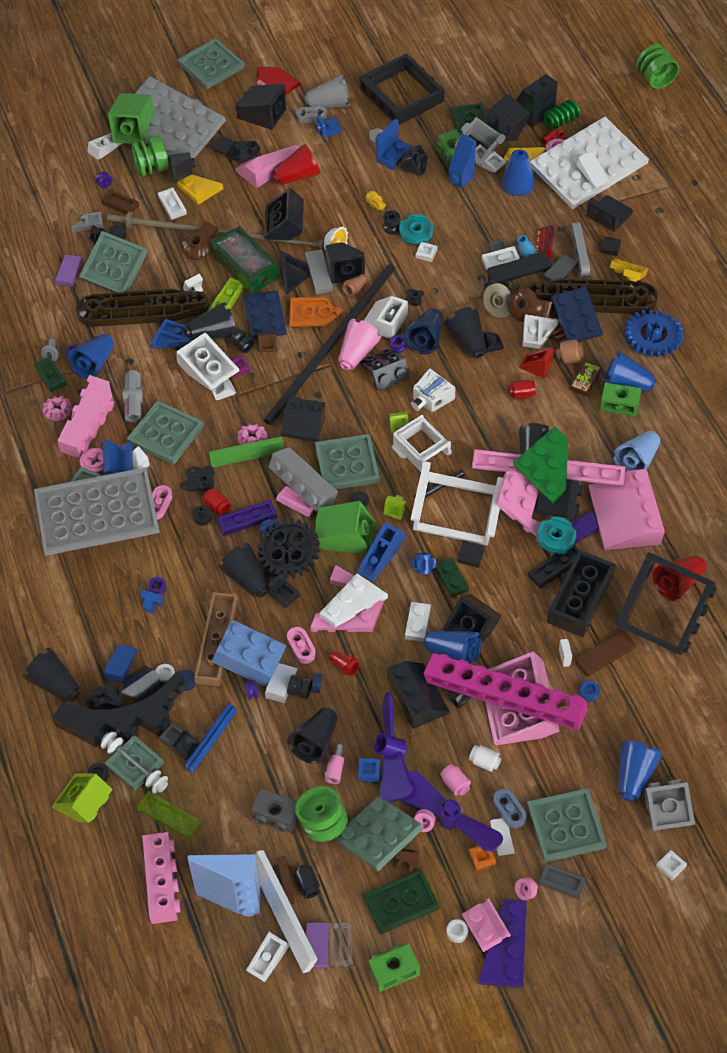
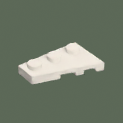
M356 574L320 612V618L333 627H337L355 617V614L373 607V604L376 602L384 601L388 598V594L359 574Z

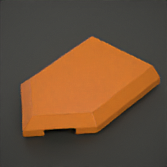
M325 297L290 298L289 327L326 326L343 311L332 305Z

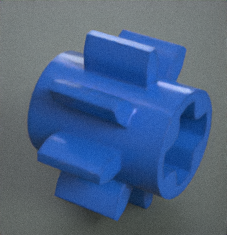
M417 553L416 558L412 559V569H417V574H430L431 569L436 567V558H431V553Z

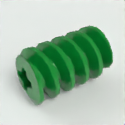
M566 100L543 113L544 124L550 131L554 130V128L558 129L559 126L569 123L570 120H575V117L579 118L581 116L580 109L573 100Z

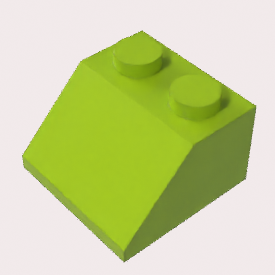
M75 773L52 807L77 822L89 823L97 816L100 806L109 799L112 788L96 773Z

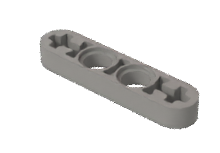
M571 223V237L576 261L578 262L580 277H589L590 264L581 223Z

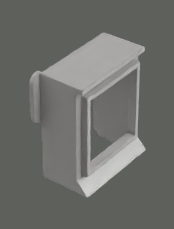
M477 117L470 124L465 123L461 128L463 134L467 136L469 134L488 147L483 156L475 151V162L480 165L483 164L497 145L501 144L506 138L505 135L499 134ZM459 139L455 143L454 147H457Z

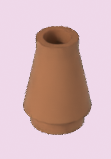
M360 274L345 281L342 286L343 292L350 297L357 295L363 285L367 283V278L365 275Z

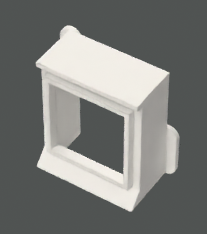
M423 415L393 433L392 449L402 459L408 458L420 472L423 461H427L440 451L446 455L452 453L450 449L451 441H447ZM420 430L436 443L422 453H419L407 441L408 438Z

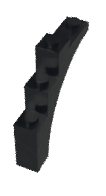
M176 672L163 687L151 696L121 708L109 710L88 709L63 701L52 718L56 727L94 747H97L107 731L110 733L116 732L118 737L123 738L127 742L131 736L136 735L139 726L160 736L163 730L166 731L171 722L168 711L173 708L175 699L185 689L184 677Z

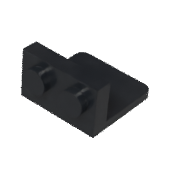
M606 195L599 202L593 198L588 201L586 216L614 232L633 214V209Z
M391 349L382 350L380 354L375 356H367L365 360L360 362L362 367L371 372L375 389L378 391L410 378L406 359Z
M567 479L566 493L553 504L539 492L537 512L539 514L574 519L575 515H579L580 504L576 503L577 496L581 497L583 485H579L580 481Z

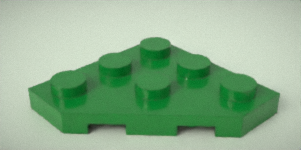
M554 426L513 462V466L551 504L566 493L568 438Z

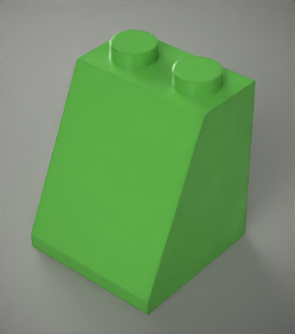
M119 94L108 112L113 143L131 144L137 142L139 144L140 140H143L144 143L146 142L154 111L152 95Z
M360 501L320 507L316 516L315 527L317 539L320 542L319 547L322 550L367 554L373 544L376 521Z

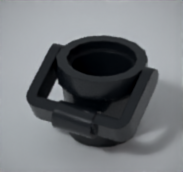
M421 145L413 147L409 154H404L402 170L415 173L416 175H424L428 156Z
M104 684L91 691L85 699V703L90 709L109 710L121 708L120 690L116 685Z

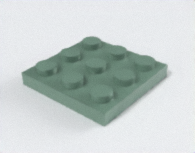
M216 38L178 59V65L205 89L211 88L245 68V63Z
M102 231L79 277L114 293L128 292L148 250Z
M157 400L128 436L127 442H130L135 447L139 446L141 450L174 465L203 429L204 422Z
M370 434L315 442L321 476L336 490L380 483Z
M588 788L527 802V808L544 863L606 849L607 844Z
M378 796L346 825L345 830L334 839L336 843L378 872L422 831L423 827L421 823Z

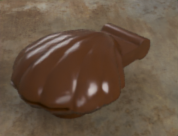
M204 221L198 231L191 232L183 237L181 242L182 252L188 258L195 260L205 258L211 253V238L217 233L218 227Z
M522 288L512 294L509 300V311L513 318L523 322L525 314L550 317L552 302L539 300L534 291L529 288Z

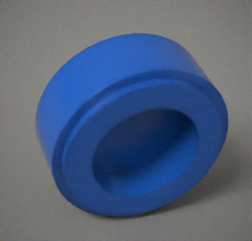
M584 681L580 685L579 695L587 702L595 701L599 697L600 688L596 682Z

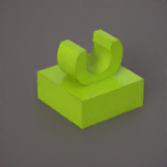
M407 412L389 414L391 434L409 423Z
M389 495L385 501L383 514L401 520L404 517L406 506L404 497L399 495L392 497Z

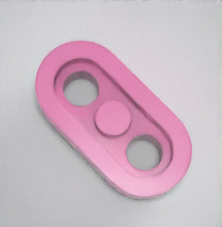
M165 485L156 487L152 493L155 511H158L156 512L157 520L164 516L172 500V491Z
M301 627L291 628L287 633V641L296 659L303 664L312 662L316 656L315 647L306 631Z

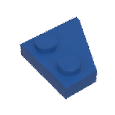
M165 319L150 344L153 349L184 347L193 340L185 336L184 327L186 325Z

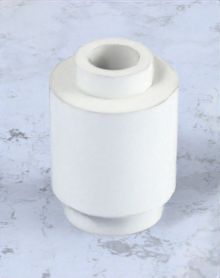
M475 745L469 756V760L474 765L490 772L493 769L497 770L501 762L498 752L482 745Z

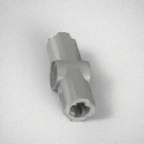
M130 370L125 374V389H123L125 420L130 423H137L141 420V404H143L141 373L136 370Z

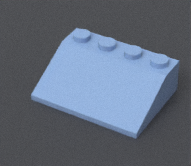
M255 854L188 855L196 895L243 916L260 914L261 888Z

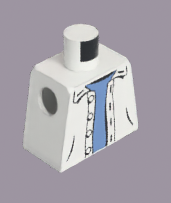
M429 369L413 388L414 400L411 402V406L416 411L425 407L430 412H434L455 399V387L432 369Z

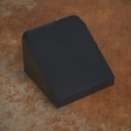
M220 136L212 148L215 152L228 156L231 154L236 141Z
M483 333L486 345L484 353L504 348L499 334Z

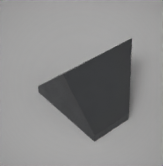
M280 251V270L286 294H289L306 280L310 274L307 263Z
M143 666L128 676L121 692L144 700L164 685L154 669Z

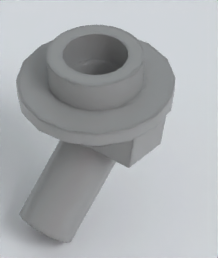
M50 338L49 345L42 348L41 356L43 359L51 357L53 362L58 359L59 350L56 348V339Z

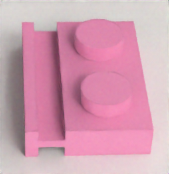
M489 898L483 904L479 903L462 913L483 952L502 942V939L511 936Z

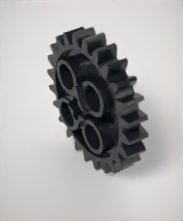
M290 518L289 523H286L285 519L282 520V524L275 521L276 527L273 528L269 525L270 531H263L265 538H259L262 544L257 545L260 550L257 554L260 557L261 564H264L265 570L269 569L271 575L275 572L276 576L283 573L285 579L288 578L289 574L292 575L293 579H295L296 573L303 576L302 570L309 572L308 565L315 566L313 559H319L316 554L320 552L318 547L320 542L317 539V533H313V527L308 528L307 522L302 524L300 519L296 523H294L292 518ZM290 533H292L291 536H290V544H291L292 547H289V539H288V538H289V534H290ZM284 537L282 541H277L278 538ZM298 538H303L302 541L295 542ZM277 555H282L281 558L274 559ZM295 556H301L300 559L293 560Z

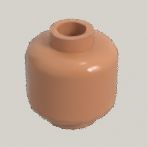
M576 339L561 342L560 348L557 349L558 359H562L564 364L580 362L581 357H584L582 343H579Z

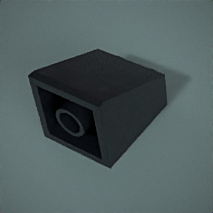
M547 74L523 89L516 98L517 101L532 112L526 122L532 128L543 120V113L556 106L558 82Z
M285 85L251 86L236 105L237 119L273 130L287 110Z

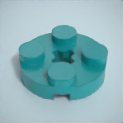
M413 214L408 216V219H403L400 222L399 234L404 243H428L429 239L433 236L434 226L432 221H428L426 216Z
M551 517V520L542 521L538 527V545L549 552L565 554L575 543L576 530H574L572 524L567 519ZM558 532L560 537H554L552 534Z

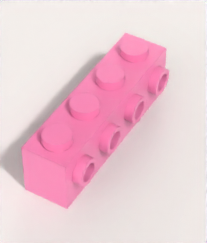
M168 832L143 835L148 908L151 923L178 920L177 912H181L180 900L175 898V892H179L178 879H174L173 872H177L176 859H172L171 852H175L174 839L170 840Z

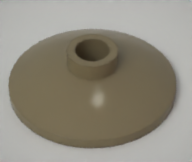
M494 283L489 285L485 289L482 298L485 310L495 318L508 316L510 314L509 300L512 293L502 284Z

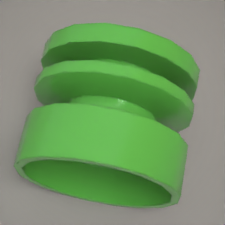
M654 44L643 50L636 61L637 70L645 77L650 86L655 89H660L670 84L679 72V64L661 44Z
M159 135L148 138L147 147L143 140L139 141V146L137 142L131 143L133 162L141 177L146 176L145 168L148 174H152V166L155 167L157 172L169 169L166 150Z

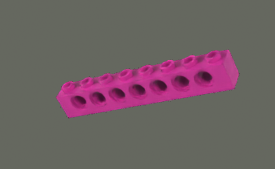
M433 653L423 673L426 682L578 731L588 710L586 700L581 696H571L559 689H548L540 683L532 684L520 677L513 678L507 676L501 671L493 672L481 665H471L465 660L451 659L445 654L438 655ZM453 670V672L446 674L447 671ZM467 676H472L470 679H464ZM485 682H491L489 685H483ZM504 688H510L508 691H502ZM523 694H529L527 697H521ZM542 700H549L546 703H540ZM561 706H568L566 709H559Z

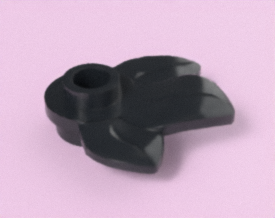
M237 141L234 145L235 151L229 154L228 157L233 160L241 159L242 162L248 161L259 153L260 146L256 141Z
M210 465L205 466L203 469L196 466L188 468L186 471L188 479L181 484V487L187 491L200 489L206 492L209 489H213L215 482L213 478L215 474L214 468Z

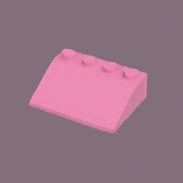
M647 469L626 471L623 486L600 483L588 485L604 550L661 544L665 531Z
M530 652L488 669L493 672L501 671L513 678L520 677L532 684L540 683L545 688L550 689L544 661L535 652ZM504 688L502 691H508L510 688ZM523 694L521 697H527L529 694ZM542 700L540 703H546L549 700ZM486 702L495 745L541 739L560 732L559 726L556 723Z

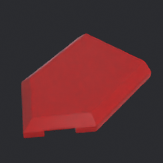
M257 67L256 85L284 84L286 95L302 85L300 81L281 67Z

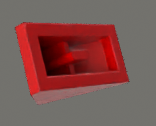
M552 347L526 354L519 368L545 378L552 366Z

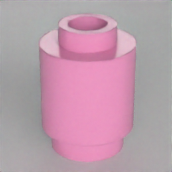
M450 764L443 769L440 774L442 781L455 796L459 794L462 796L469 791L471 781L459 767Z

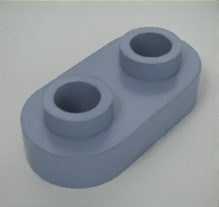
M507 789L498 790L493 797L494 807L509 827H522L526 821L525 810L511 791ZM505 800L507 803L501 804L500 801ZM512 817H518L519 820L514 821Z

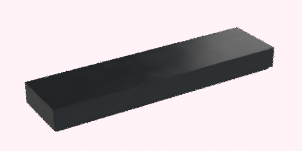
M545 252L489 267L486 272L493 283L501 284L549 270L553 265Z

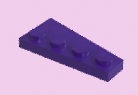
M504 900L500 918L511 936L502 939V942L488 950L478 985L523 988L527 901Z

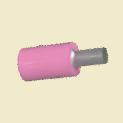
M336 744L334 755L329 756L325 781L330 784H339L344 764V758L341 757L343 748L341 744Z

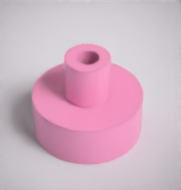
M421 809L416 812L414 819L421 823L423 827L421 832L432 830L435 824L434 814L427 809Z
M525 877L517 880L515 892L521 900L532 899L536 896L538 886L532 878Z

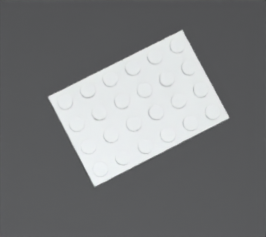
M603 117L531 160L530 163L531 168L573 210L646 165L649 159L606 117ZM590 151L595 155L609 179L608 183L596 189L576 166L578 157Z

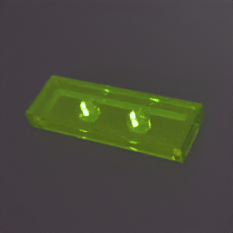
M148 791L137 806L139 812L189 840L201 825L200 819Z

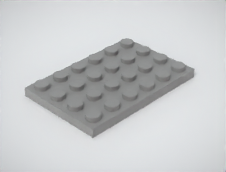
M150 76L135 93L152 95L154 111L145 145L148 146V138L159 135L163 141L168 159H170L172 154L190 152L191 158L194 157L195 159L226 121L225 117Z
M147 467L34 489L45 556L160 533Z

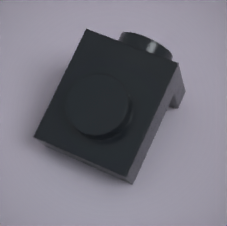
M283 573L273 577L269 582V595L285 608L300 596L299 591L285 581Z

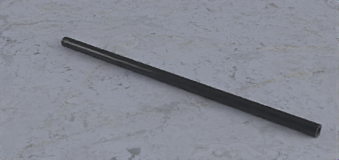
M392 264L386 266L264 418V422L267 425H271L286 407L289 397H294L346 332L349 321L358 317L394 272L395 267Z

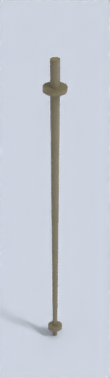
M128 212L127 216L112 214L107 216V221L126 223L127 229H131L132 224L194 232L200 228V226L133 217V212ZM218 229L215 234L223 235L229 232V230ZM247 233L252 239L266 240L264 235ZM294 239L269 240L310 246H319V250H323L324 240H320L319 243Z

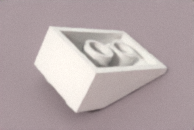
M206 333L177 351V363L190 377L209 390L214 389L239 372V368Z

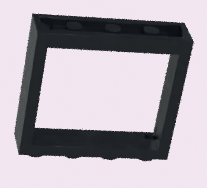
M407 53L359 77L360 90L391 121L397 119L399 125L444 102L445 90ZM406 70L430 95L399 109L376 85Z
M648 552L615 625L672 652L683 655L691 647L692 642L689 641L692 634L696 635L700 628V624H698L700 617H704L708 611L709 606L706 604L709 598L713 599L717 590V587H715L716 583ZM655 562L706 585L677 647L627 624Z

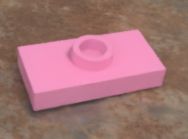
M287 486L277 495L276 501L307 517H310L315 511L293 489Z

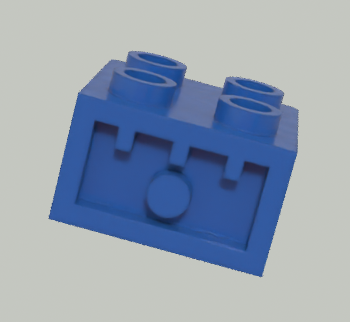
M397 119L389 123L375 139L376 162L391 170L402 161L404 154H409L412 149L411 145L399 140V121Z

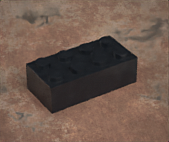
M579 550L548 610L547 623L584 638L614 577L616 564Z

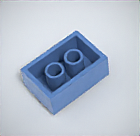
M232 619L212 662L251 681L255 680L257 684L267 688L287 645Z

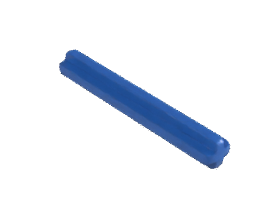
M231 704L226 705L185 762L186 770L189 772L196 770L236 714L235 706Z

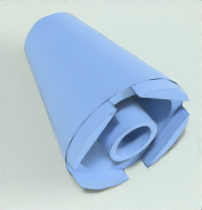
M647 431L619 445L614 451L616 466H625V472L648 469L660 445L659 436L653 431Z

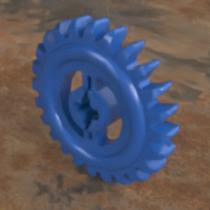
M649 308L647 315L642 310L641 316L638 312L635 313V317L631 316L630 321L626 323L624 331L625 338L627 339L626 342L631 344L630 347L632 349L636 348L637 353L642 352L644 356L649 354V357L653 355L659 357L660 354L666 356L667 353L671 354L673 350L678 349L684 337L683 328H681V322L677 323V317L671 320V313L665 317V310L659 315L658 308L654 314H652L651 308ZM645 327H647L645 335L646 340L641 336V331ZM662 330H664L666 332L667 337L663 341L659 342L661 340Z

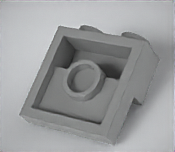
M681 779L668 781L669 785L661 786L660 782L650 783L648 788L643 790L652 831L695 825L688 782L681 783Z

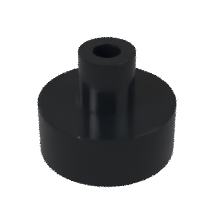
M198 506L193 510V520L197 525H207L211 522L212 513L209 507Z

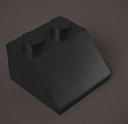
M507 94L490 108L483 122L499 134L505 135V141H517L532 112L510 94Z
M343 242L326 245L327 269L332 284L345 282L360 274L365 275L364 252Z
M289 397L285 407L281 436L317 442L325 421V403Z
M472 594L463 595L459 598L443 630L477 632L480 634L477 637L481 639L482 644L493 632L502 615Z

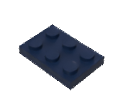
M586 287L552 296L551 300L567 341L576 339L578 342L603 335Z
M278 290L243 296L250 335L254 340L258 339V333L276 332V336L287 335Z

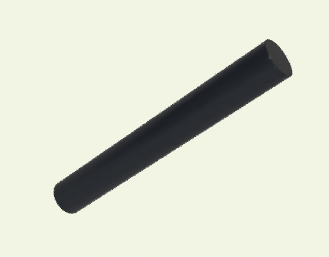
M460 469L450 476L461 478L465 476V473ZM435 483L428 487L425 498L446 485Z

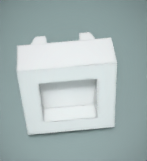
M198 274L184 281V291L202 292L203 278Z

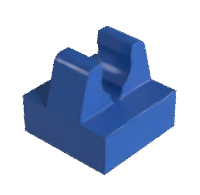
M143 589L140 594V598L144 601L143 609L146 612L153 614L156 606H163L165 599L161 595Z
M359 758L358 781H365V783L379 782L380 759Z

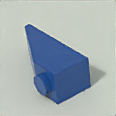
M463 133L460 135L449 167V181L460 188H463L474 178L476 141Z
M384 522L356 573L374 582L397 553L407 534Z

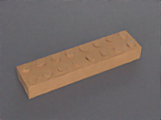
M213 592L194 676L195 684L221 685L224 667L213 663L212 660L232 619L234 620L238 604V597L235 594Z

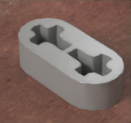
M322 106L301 107L296 110V120L299 123L317 122L318 114H321L324 121L327 119V110Z

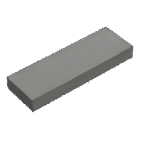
M322 249L305 252L316 295L333 292Z

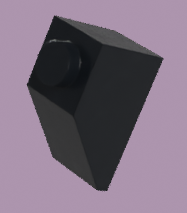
M190 152L170 155L174 182H178L193 174L192 168H195L194 157L191 158Z

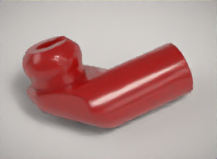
M551 130L541 137V142L546 145L553 139H564L566 133L564 130Z

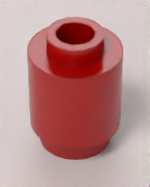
M530 380L511 382V385L508 386L509 396H512L513 400L531 398L536 395L535 382Z
M216 488L209 489L204 493L203 502L216 514L224 515L230 510L231 504L229 499Z

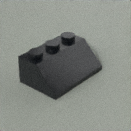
M290 187L265 207L264 238L266 240H292L303 231L304 199Z
M404 661L387 668V681L412 728L415 729L450 714L437 687L426 682L423 674L426 669L424 663Z

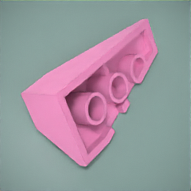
M294 145L250 159L236 167L235 171L257 189L271 180L274 169L299 147Z

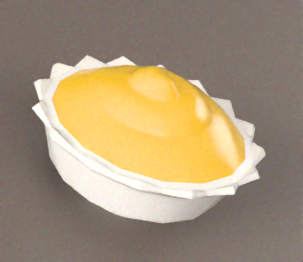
M344 226L333 228L326 234L324 238L325 251L326 245L342 242L347 244V228H344Z

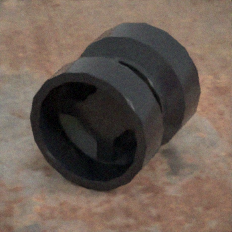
M394 210L385 212L383 215V229L385 233L390 235L398 233L400 214Z
M242 329L236 330L230 337V343L235 347L238 346V349L244 354L248 353L255 344V340L251 336H246Z
M292 675L288 683L287 694L292 696L299 694L301 698L308 699L312 688V680L306 678L302 681L299 676Z

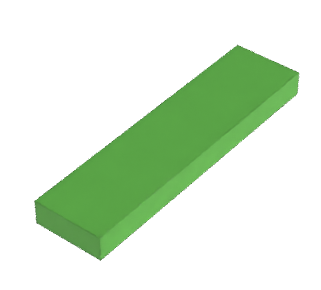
M276 437L210 451L211 466L214 468L270 456L274 452L284 449L282 437Z

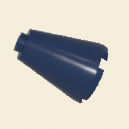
M430 308L407 327L404 340L412 351L415 349L420 351L419 354L425 355L436 350L439 344L443 321L441 311L436 308Z

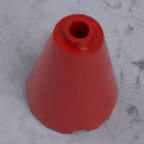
M304 144L275 168L272 176L276 183L284 185L317 176L321 172L316 160L312 157L310 149Z
M698 555L671 561L698 575H702L706 571V562ZM661 564L654 568L652 573L654 585L657 584L660 588L658 592L670 601L680 599L696 582V580Z

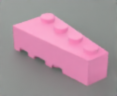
M91 375L87 379V382H89L87 389H82L80 393L79 405H75L72 410V420H67L58 439L60 452L80 458L88 450L89 443L96 437L100 425L104 424L108 412L112 411L114 407L109 381Z

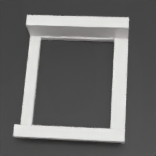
M423 461L411 520L414 521L413 530L488 546L490 537L494 538L500 510L496 505L503 478L498 477L495 486L429 472L431 463ZM428 482L493 495L485 536L420 523Z

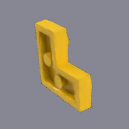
M619 259L612 260L610 265L614 272L627 276V279L631 281L641 280L648 272L646 267Z

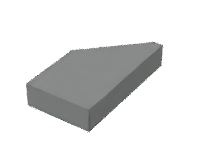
M101 212L84 214L76 225L71 226L72 233L91 230L93 224L97 228H103Z

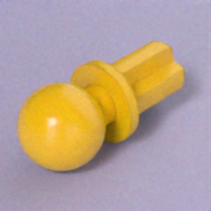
M370 191L366 194V201L371 207L376 208L378 211H384L386 204L377 192Z

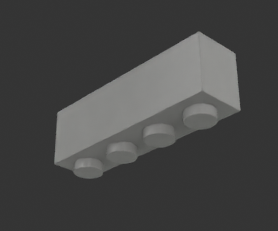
M290 447L272 454L269 468L316 512H318L320 507L334 505L338 491Z

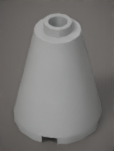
M338 75L308 91L307 96H305L306 105H310V107L322 106L324 108L350 107L351 102H348L347 99L350 96L346 81L343 79L344 75Z

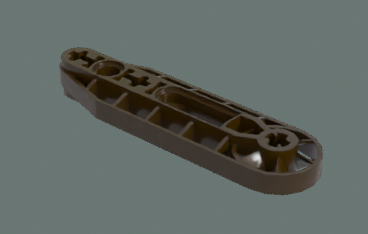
M560 278L546 282H531L526 287L534 291L539 300L552 302L551 298L554 295L586 287L594 310L599 313L635 314L638 312L641 314L642 310L648 313L649 308L652 311L656 307L658 299L657 290L653 285L642 281ZM648 295H653L655 301H648Z
M177 289L102 293L83 297L77 303L76 312L78 320L82 324L91 327L164 322L165 319L177 321L189 316L201 315L208 310L209 302L207 295L201 291L189 292Z

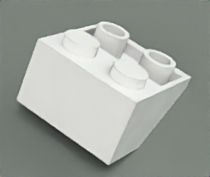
M394 296L378 300L364 321L374 326L378 330V335L381 334V336L391 339L397 334L408 316V301Z

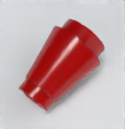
M336 650L329 657V660L345 675L353 676L359 669L360 663L355 657Z

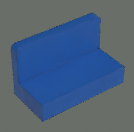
M110 440L103 442V463L106 475L133 470V453L130 442L120 446H116Z

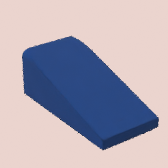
M118 644L105 668V679L124 684L138 649Z

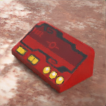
M555 225L537 230L535 255L545 252L547 257L551 258Z

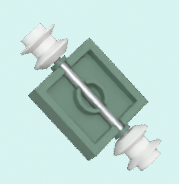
M116 732L106 733L102 737L101 748H108L107 753L110 755L114 754L105 762V766L134 792L145 781L146 787L153 786V793L162 792L167 787L168 777H160L161 771L158 770L164 764L163 759L135 735L123 746V738L119 737L116 739Z

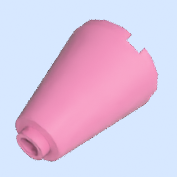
M351 319L348 323L338 359L340 367L344 370H353L381 339V334L379 336L377 334L378 330L363 320L358 323L355 322L356 319Z

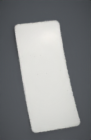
M503 818L491 820V827L499 831L503 836V843L497 848L498 856L514 854L515 851L509 826Z

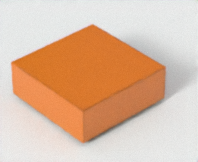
M479 846L468 849L476 871L496 864L493 852L485 851Z

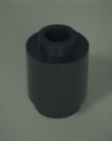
M307 865L297 867L293 878L300 895H303L305 899L317 896L320 893V884L313 867Z

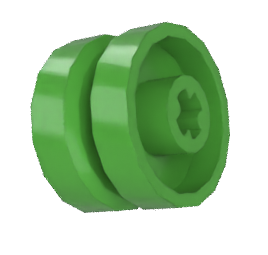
M325 786L311 788L304 792L296 803L295 812L307 837L313 841L325 842L332 840L345 830L348 823V815L339 795L334 789Z

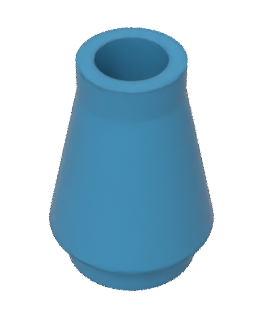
M519 236L517 238L519 255L522 258L535 255L536 248L528 240L527 236Z

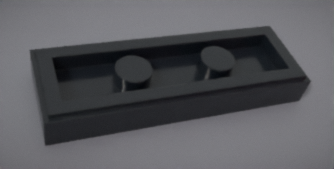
M574 544L567 553H556L530 570L528 577L541 589L570 569L580 549Z

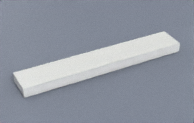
M263 850L257 851L255 857L260 886L302 972H310L317 961V957Z

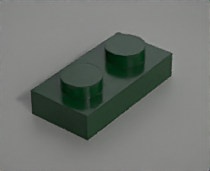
M51 357L34 364L36 371L50 392L67 385L65 378Z
M452 557L436 563L434 568L451 598L469 591V586Z

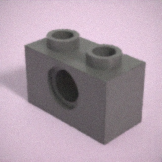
M260 789L251 809L252 819L258 824L273 826L280 832L287 831L291 833L297 821L295 812L297 801ZM274 810L280 811L276 815L271 814Z

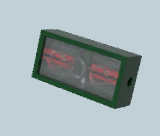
M240 226L211 241L213 257L250 294L280 279L278 263Z

